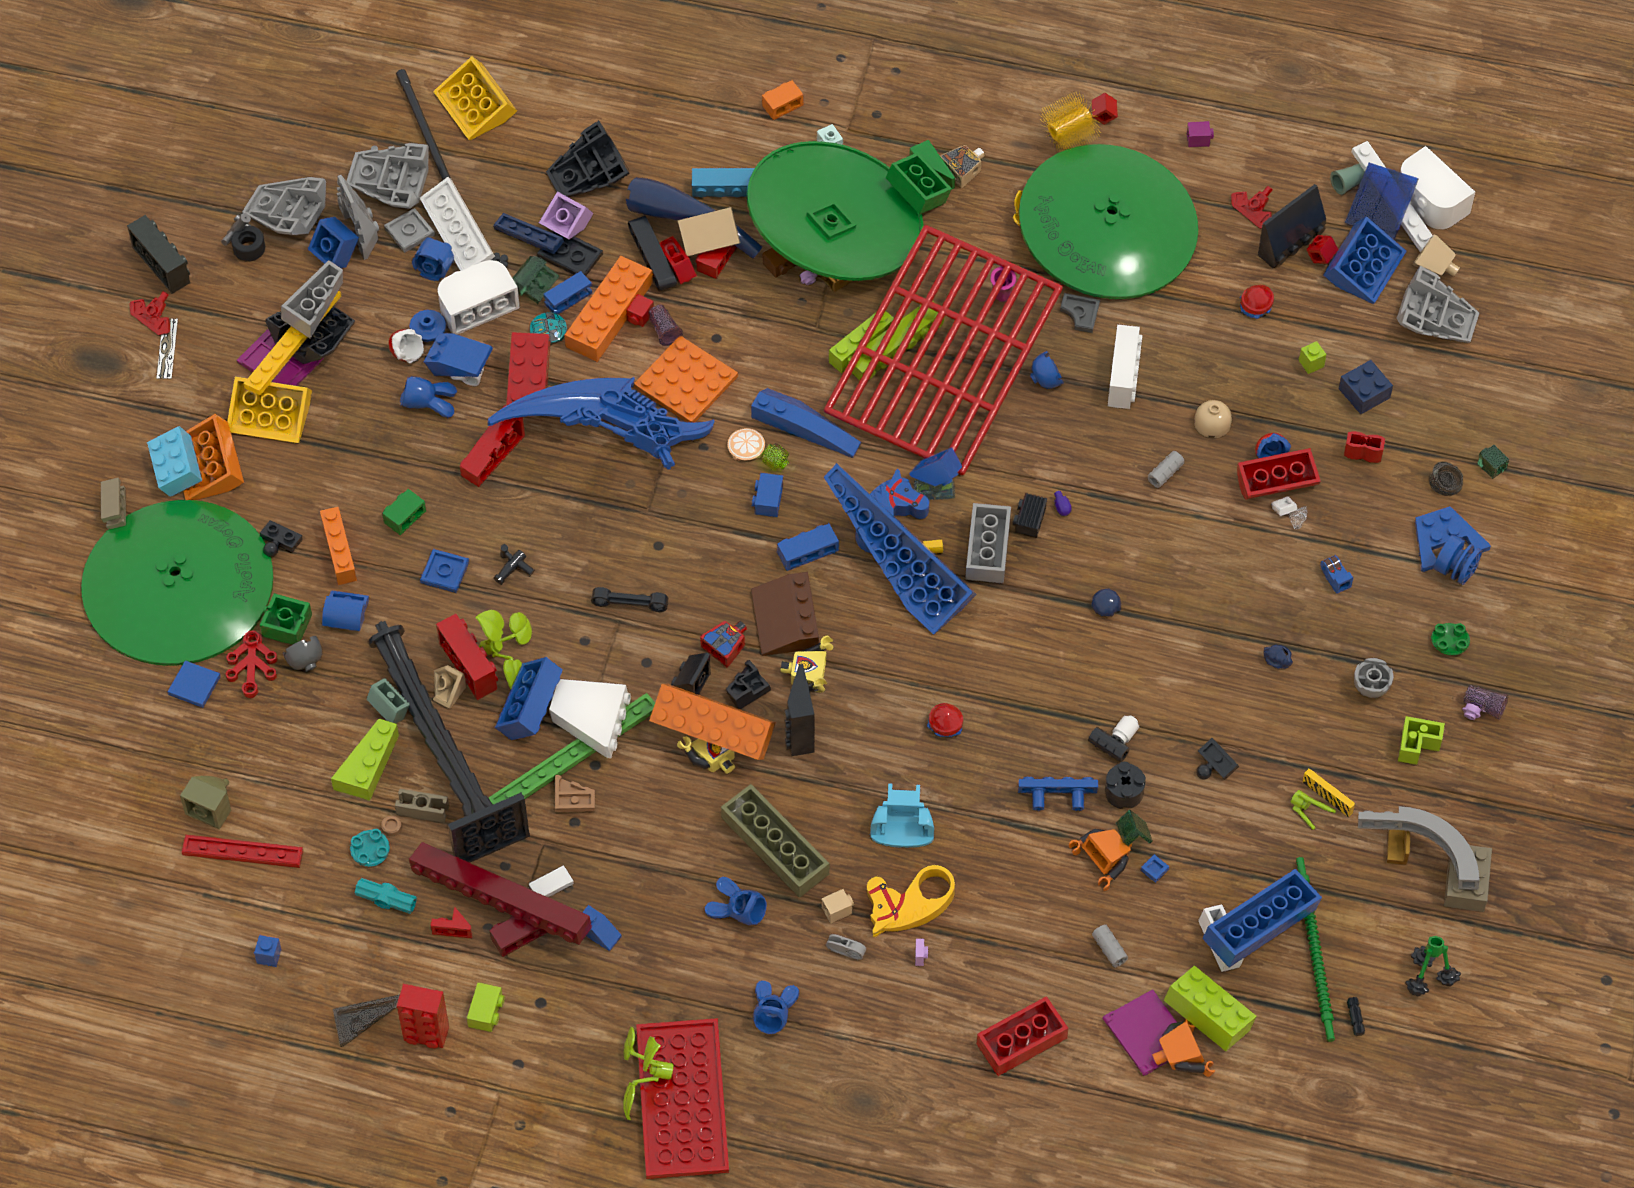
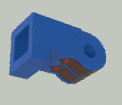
M1336 555L1320 562L1321 569L1336 594L1351 588L1353 576L1350 572L1347 573Z

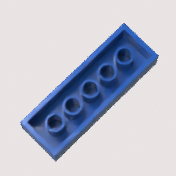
M1294 869L1210 924L1202 939L1230 968L1314 912L1322 897Z

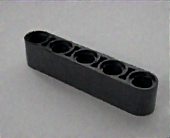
M642 216L628 221L630 233L647 268L652 270L653 281L658 291L677 286L675 275L647 217Z

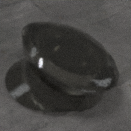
M1438 462L1429 477V484L1435 492L1444 496H1452L1462 490L1463 474L1457 466L1451 463Z

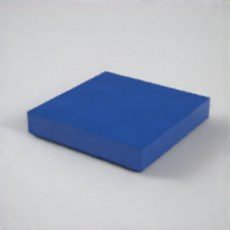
M433 549L421 576L420 583L457 593L468 567L469 558Z
M185 661L170 686L168 695L203 708L221 677L220 673Z

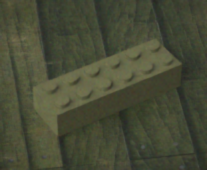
M752 784L721 806V818L799 898L829 875L830 863Z

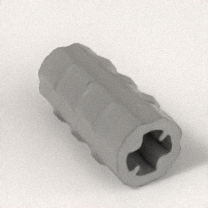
M1172 451L1148 475L1149 482L1155 487L1160 488L1184 464V458L1178 452Z
M1102 925L1093 931L1092 936L1113 967H1119L1128 960L1127 954L1107 925Z

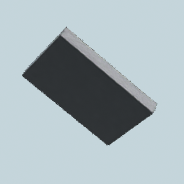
M553 232V234L563 237L560 234ZM573 236L570 239L563 237L564 242L554 254L542 249L537 253V257L573 275L581 271L587 276L603 255V250Z

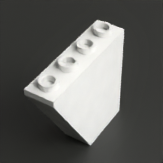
M560 679L556 685L549 711L552 722L606 758L611 759L613 751L617 749V737L621 735V723L626 718V706L630 704L631 695L628 693L626 685Z

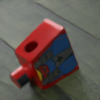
M723 621L700 636L701 647L728 668L745 646L743 633L747 630V627L741 621L734 626L730 625L727 621Z

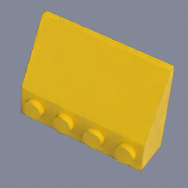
M473 56L433 91L468 140H472L505 123L517 112L484 65Z
M235 377L227 421L231 433L299 443L309 411L312 390L306 387L271 382L262 394L258 395L244 388V382L247 378Z

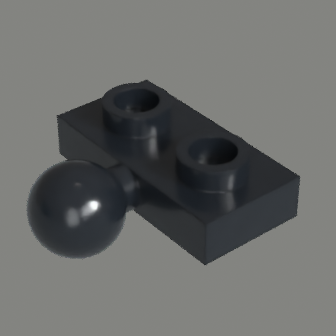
M271 520L260 532L262 539L269 541L263 547L264 553L269 557H273L278 553V546L293 553L303 540L301 534Z
M1213 738L1198 750L1208 762L1207 764L1199 765L1196 769L1198 778L1202 780L1210 778L1212 769H1215L1225 780L1239 767Z

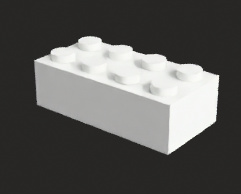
M1117 325L1108 407L1130 409L1131 402H1135L1142 335H1139L1140 327Z

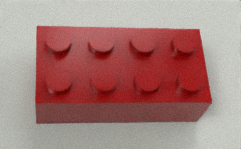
M512 332L506 405L531 393L547 388L551 344L549 334Z
M454 614L437 623L436 629L439 645L456 670L464 673L465 683L475 698L479 700L496 691L498 678L495 672L497 669L492 661L489 662L486 658L487 654L484 648H479L475 635L468 632L465 620L463 618L460 619L457 614Z
M403 984L397 1003V1010L404 1041L412 1045L423 1044L432 1049L437 1047L443 1048L449 1030L443 991Z
M1046 996L978 1033L976 1045L996 1075L1000 1076L1067 1039L1068 1027Z

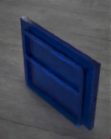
M1369 162L1345 223L1354 226L1356 222L1364 217H1368L1395 240L1419 179Z

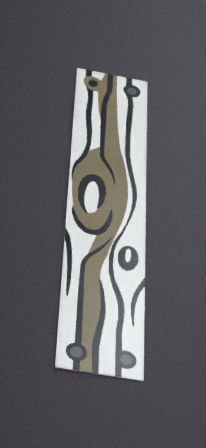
M169 319L170 332L161 335L157 378H172L178 319Z

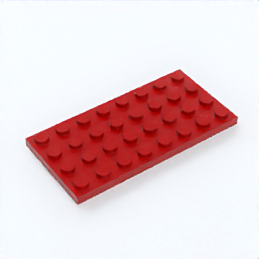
M718 1018L636 1024L638 1053L644 1056L649 1037H653L661 1045L655 1053L653 1060L673 1063V1072L670 1080L659 1078L658 1082L640 1083L646 1179L729 1173ZM638 1058L640 1079L653 1077L649 1073L650 1064L647 1071L644 1072V1060Z

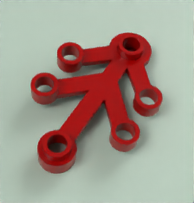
M248 631L243 637V644L226 656L228 664L236 665L226 671V678L229 682H235L238 679V674L247 667V682L242 685L243 695L247 698H254L258 694V687L255 683V666L265 673V678L268 681H273L277 677L276 670L269 667L256 656L257 649L265 655L267 663L274 664L278 660L276 652L269 650L262 644V636L256 631ZM248 650V655L239 662L238 657Z

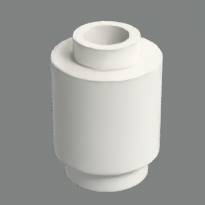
M1123 716L1113 729L1112 736L1123 742V744L1128 743L1139 729L1137 719L1133 716Z

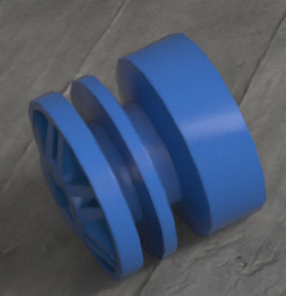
M1452 535L1441 549L1434 564V570L1443 575H1447L1453 570L1451 579L1455 581L1458 578V583L1464 585L1476 571L1482 550L1479 548L1474 550V545L1472 544L1463 550L1465 541Z

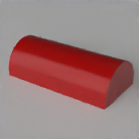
M1311 448L1239 462L1237 464L1239 487L1246 500L1315 486L1321 482Z

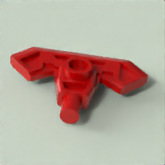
M1267 186L1263 192L1259 191L1249 200L1246 191L1232 193V206L1262 229L1263 222L1272 216L1271 212H1264L1263 209L1273 189Z
M163 291L159 298L155 297L147 307L144 299L134 300L129 303L130 314L157 335L170 332L169 318L161 317L166 306L164 302L169 296L168 293Z

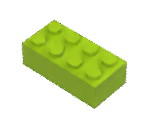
M1193 966L1169 987L1164 999L1169 1006L1224 1051L1230 1049L1251 1030L1257 1017L1196 966Z

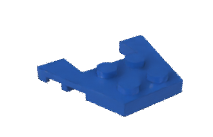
M1450 506L1415 518L1422 572L1434 569L1436 557L1432 550L1443 547L1452 535L1466 540L1468 545H1474V550L1479 548L1482 550V553L1489 551L1491 548L1490 544Z

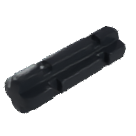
M1357 997L1348 998L1347 1005L1350 1009L1349 1014L1353 1033L1355 1036H1362L1365 1033V1027L1362 1023L1363 1018L1359 1007V1000Z

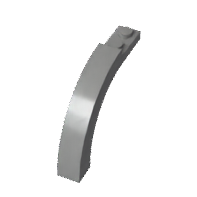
M1399 806V813L1390 811L1384 813L1373 811L1358 813V828L1405 830L1423 835L1434 841L1450 857L1457 873L1458 889H1479V870L1474 853L1465 838L1445 820L1420 809Z

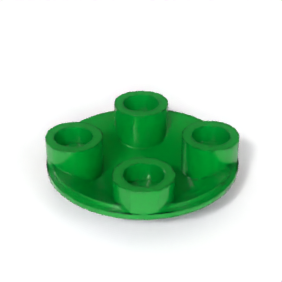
M1461 623L1437 624L1431 635L1434 647L1446 655H1459L1465 652L1470 644L1469 634L1466 631V627Z

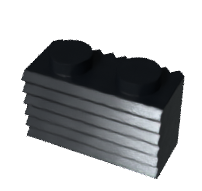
M1025 493L1024 499H1020L1017 510H1020L1019 515L1015 514L1013 526H1016L1015 533L1038 537L1047 507L1046 497L1043 498Z

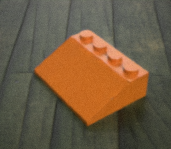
M214 414L186 431L191 435L202 481L183 490L185 500H199L229 492L244 483L227 421Z

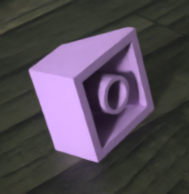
M557 192L539 223L570 239L585 229L593 213L585 206Z

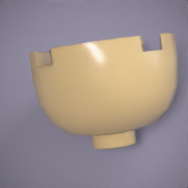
M1209 400L1202 403L1194 417L1195 428L1205 437L1215 436V438L1224 436L1230 430L1232 423L1231 411L1227 405L1217 400Z

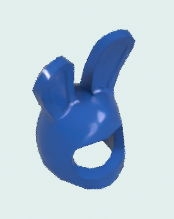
M407 377L404 392L401 394L400 404L406 408H431L443 417L450 418L454 414V407L450 403L435 397V395L453 397L457 393V389L449 382L432 384L427 379L421 377Z
M727 877L719 878L716 883L717 889L730 897L728 904L718 902L707 903L705 906L706 915L711 918L732 917L746 925H756L761 922L767 907L764 896L756 891L741 890Z
M759 981L755 987L758 1003L754 1009L753 1021L761 1032L775 1034L785 1027L788 1020V1009L798 999L799 989L794 985L787 986L783 990L781 997L771 995L772 987L769 982Z

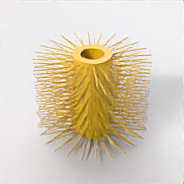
M1076 98V100L1070 101V104L1068 102L1067 105L1064 100V107L1062 106L1060 109L1057 107V109L1051 110V113L1048 109L1050 115L1045 117L1048 122V132L1052 136L1051 139L1053 138L1057 141L1058 148L1059 145L1061 149L1062 147L1063 149L1064 147L1066 148L1067 145L1071 147L1070 143H1074V141L1076 144L1078 141L1080 145L1078 139L1081 138L1083 140V138H1087L1086 134L1088 137L1090 134L1092 138L1090 132L1093 131L1095 133V131L1090 127L1093 121L1091 112H1089V108L1087 109V102L1083 106V103L1081 105V102H1075L1078 101Z

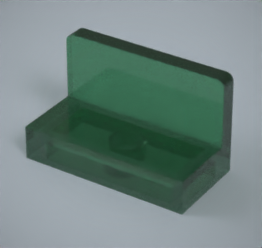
M1130 809L1116 822L1121 839L1127 846L1139 836L1149 844L1153 842L1147 823Z

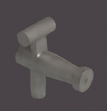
M243 213L241 216L238 214L234 218L236 222L221 240L223 245L226 246L230 243L235 231H242L245 226H251L249 224L251 218L247 213Z

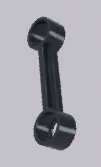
M596 587L592 591L591 602L599 607H606L611 603L643 606L655 612H664L667 610L669 598L666 594L659 592L646 596L614 593L607 588Z

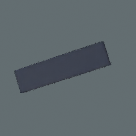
M505 213L493 225L497 231L552 254L564 242L563 237Z

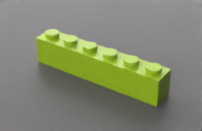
M921 305L902 318L883 353L884 356L893 359ZM928 308L906 350L913 348L918 341L925 338L938 312ZM944 319L942 320L939 328L944 324ZM887 330L868 343L866 347L876 351ZM864 354L861 355L852 372L858 380H861L872 359ZM879 361L870 379L879 370L885 369L888 365Z

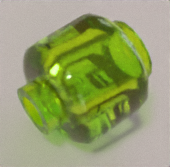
M770 443L761 454L763 456L762 462L773 471H777L780 468L784 470L790 462L787 460L789 452L778 443L773 445Z

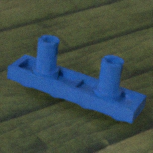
M1023 777L1018 782V793H1032L1033 810L1036 811L1044 810V793H1072V810L1082 811L1084 810V793H1097L1098 780H1093L1092 777H1084L1082 779H1074L1072 777H1064L1062 779H1054L1053 777H1044L1042 779Z

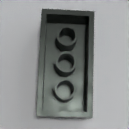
M144 215L127 225L132 248L171 294L190 284V272L186 266L188 264L186 258L183 255H179L173 243L170 244L168 242L167 236L163 231L160 232L154 220H149Z

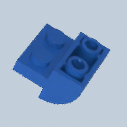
M331 590L330 595L326 596L322 626L360 631L364 622V613L369 602V596Z

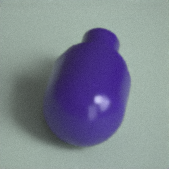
M1056 491L1054 493L1056 510L1061 516H1067L1072 511L1069 499L1063 496L1061 491Z

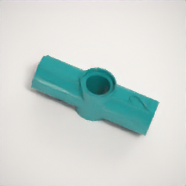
M361 878L355 889L356 896L374 901L377 906L383 909H390L391 907L411 914L416 907V896L399 891L389 883L378 884Z

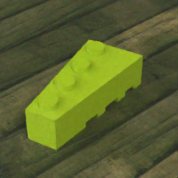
M382 719L376 721L331 778L333 790L365 800H371L399 737L397 724Z

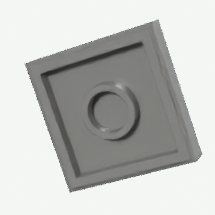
M415 208L384 225L385 230L404 253L421 244L425 238L435 236L433 229Z

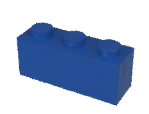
M830 524L817 526L811 531L802 532L793 538L784 539L777 543V554L786 571L839 551V540Z

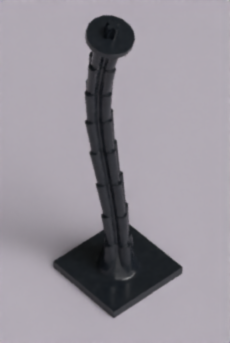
M386 621L378 622L375 625L378 633L369 638L368 644L371 648L379 650L388 666V673L402 697H404V700H407L409 703L408 710L413 717L414 724L425 738V744L437 759L438 766L450 782L449 786L463 805L462 810L465 817L448 824L453 856L471 863L530 837L525 798L522 792L495 804L487 796H484L475 774L471 773L462 751L458 750L450 731L446 730L438 710L432 704L425 685H422L412 659H409L401 638L405 632L403 626L395 625L388 627Z

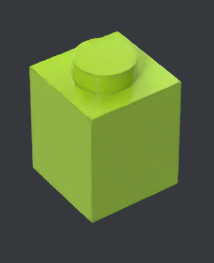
M1316 341L1301 348L1299 362L1306 372L1310 374L1324 367L1327 354Z

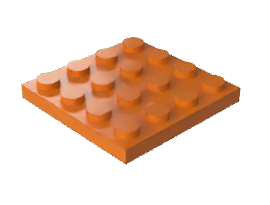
M680 335L634 383V388L685 422L695 423L737 379L738 372Z

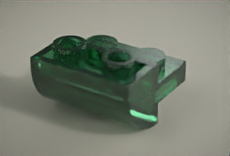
M529 256L512 279L518 287L519 295L525 294L535 303L539 304L544 297V293L550 290L559 278V275L545 265L547 263L545 260L536 256Z

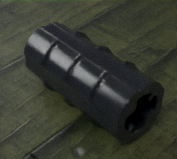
M1099 727L1092 731L1088 739L1095 747H1098L1119 762L1126 758L1130 750L1123 742H1120Z

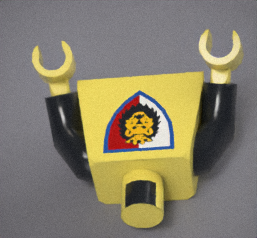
M824 636L820 643L800 652H795L793 662L782 661L781 673L791 674V684L793 685L798 666L803 664L809 692H824L825 688L823 685L827 684L824 679L826 666L825 649L829 651L833 649V645L830 643L833 639L829 636Z
M687 736L683 737L686 742L685 746L681 741L677 743L680 749H685L686 756L694 766L708 769L711 772L722 768L725 773H730L735 768V765L731 762L735 758L734 751L701 739L691 743V739Z

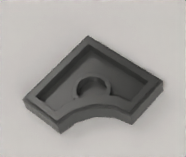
M1064 293L1060 312L1066 313L1072 318L1074 330L1093 333L1100 300Z

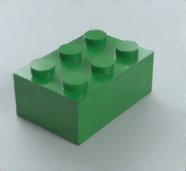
M918 152L892 163L886 176L891 185L919 215L945 204L952 190Z

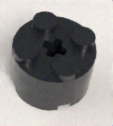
M1125 761L1112 767L1107 773L1105 794L1108 802L1120 809H1123V807H1136L1143 799L1146 783L1145 775L1137 766Z

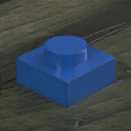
M1155 854L1141 867V872L1155 883L1169 870V866Z

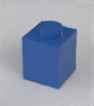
M259 935L254 951L257 964L277 967L282 950L279 938Z

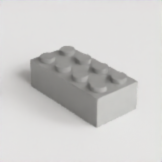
M973 503L966 580L1004 583L1011 515L1010 506Z

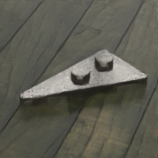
M400 994L334 1008L333 1013L340 1047L348 1044L397 1008Z

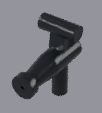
M506 544L501 545L500 557L507 558L508 561L500 573L493 577L497 583L502 585L505 582L504 579L514 572L517 567L530 576L534 573L535 570L523 561L526 555L521 550H517L512 556L508 552V546Z

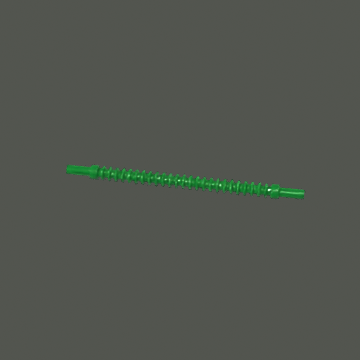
M1296 858L1298 872L1310 883V878L1306 874L1304 858ZM1314 911L1304 918L1306 920L1305 929L1308 935L1307 940L1310 941L1308 945L1311 946L1309 950L1311 951L1310 956H1312L1313 972H1315L1314 977H1316L1314 980L1317 987L1316 992L1319 993L1317 997L1320 998L1318 1003H1320L1319 1008L1322 1014L1321 1022L1325 1026L1327 1041L1332 1042L1335 1040L1332 1024L1334 1017L1331 1013V1003H1329L1331 999L1328 998L1330 994L1328 993V987H1326L1328 983L1325 982L1327 978L1325 977L1326 972H1324L1323 956H1321L1322 951H1320L1322 947L1320 946V937L1317 935L1319 931L1316 930L1318 926L1316 925L1317 921L1315 920L1316 915H1314Z

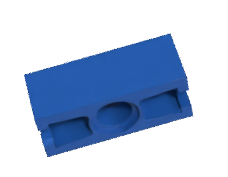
M580 271L544 293L546 300L544 304L552 313L560 314L591 295L592 290L590 287L592 283Z

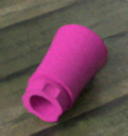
M1002 266L997 267L991 273L992 289L1004 268ZM1010 271L996 299L1000 302L1006 301L1009 298L1016 282L1015 272Z

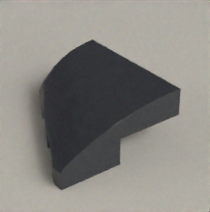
M750 660L745 662L746 667L741 673L738 672L735 680L726 688L729 697L738 709H742L771 691L770 685L759 674L758 669Z

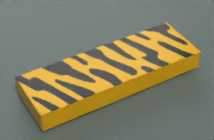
M1311 769L1304 773L1303 783L1347 817L1351 816L1355 806L1352 800Z

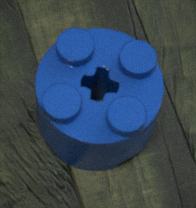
M429 237L425 238L412 259L413 268L415 270L418 269L421 272L420 275L428 280L438 281L440 278H444L454 261V254L451 251L452 246L446 242L442 243Z

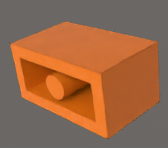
M793 80L783 83L762 95V106L773 120L804 105L803 93Z

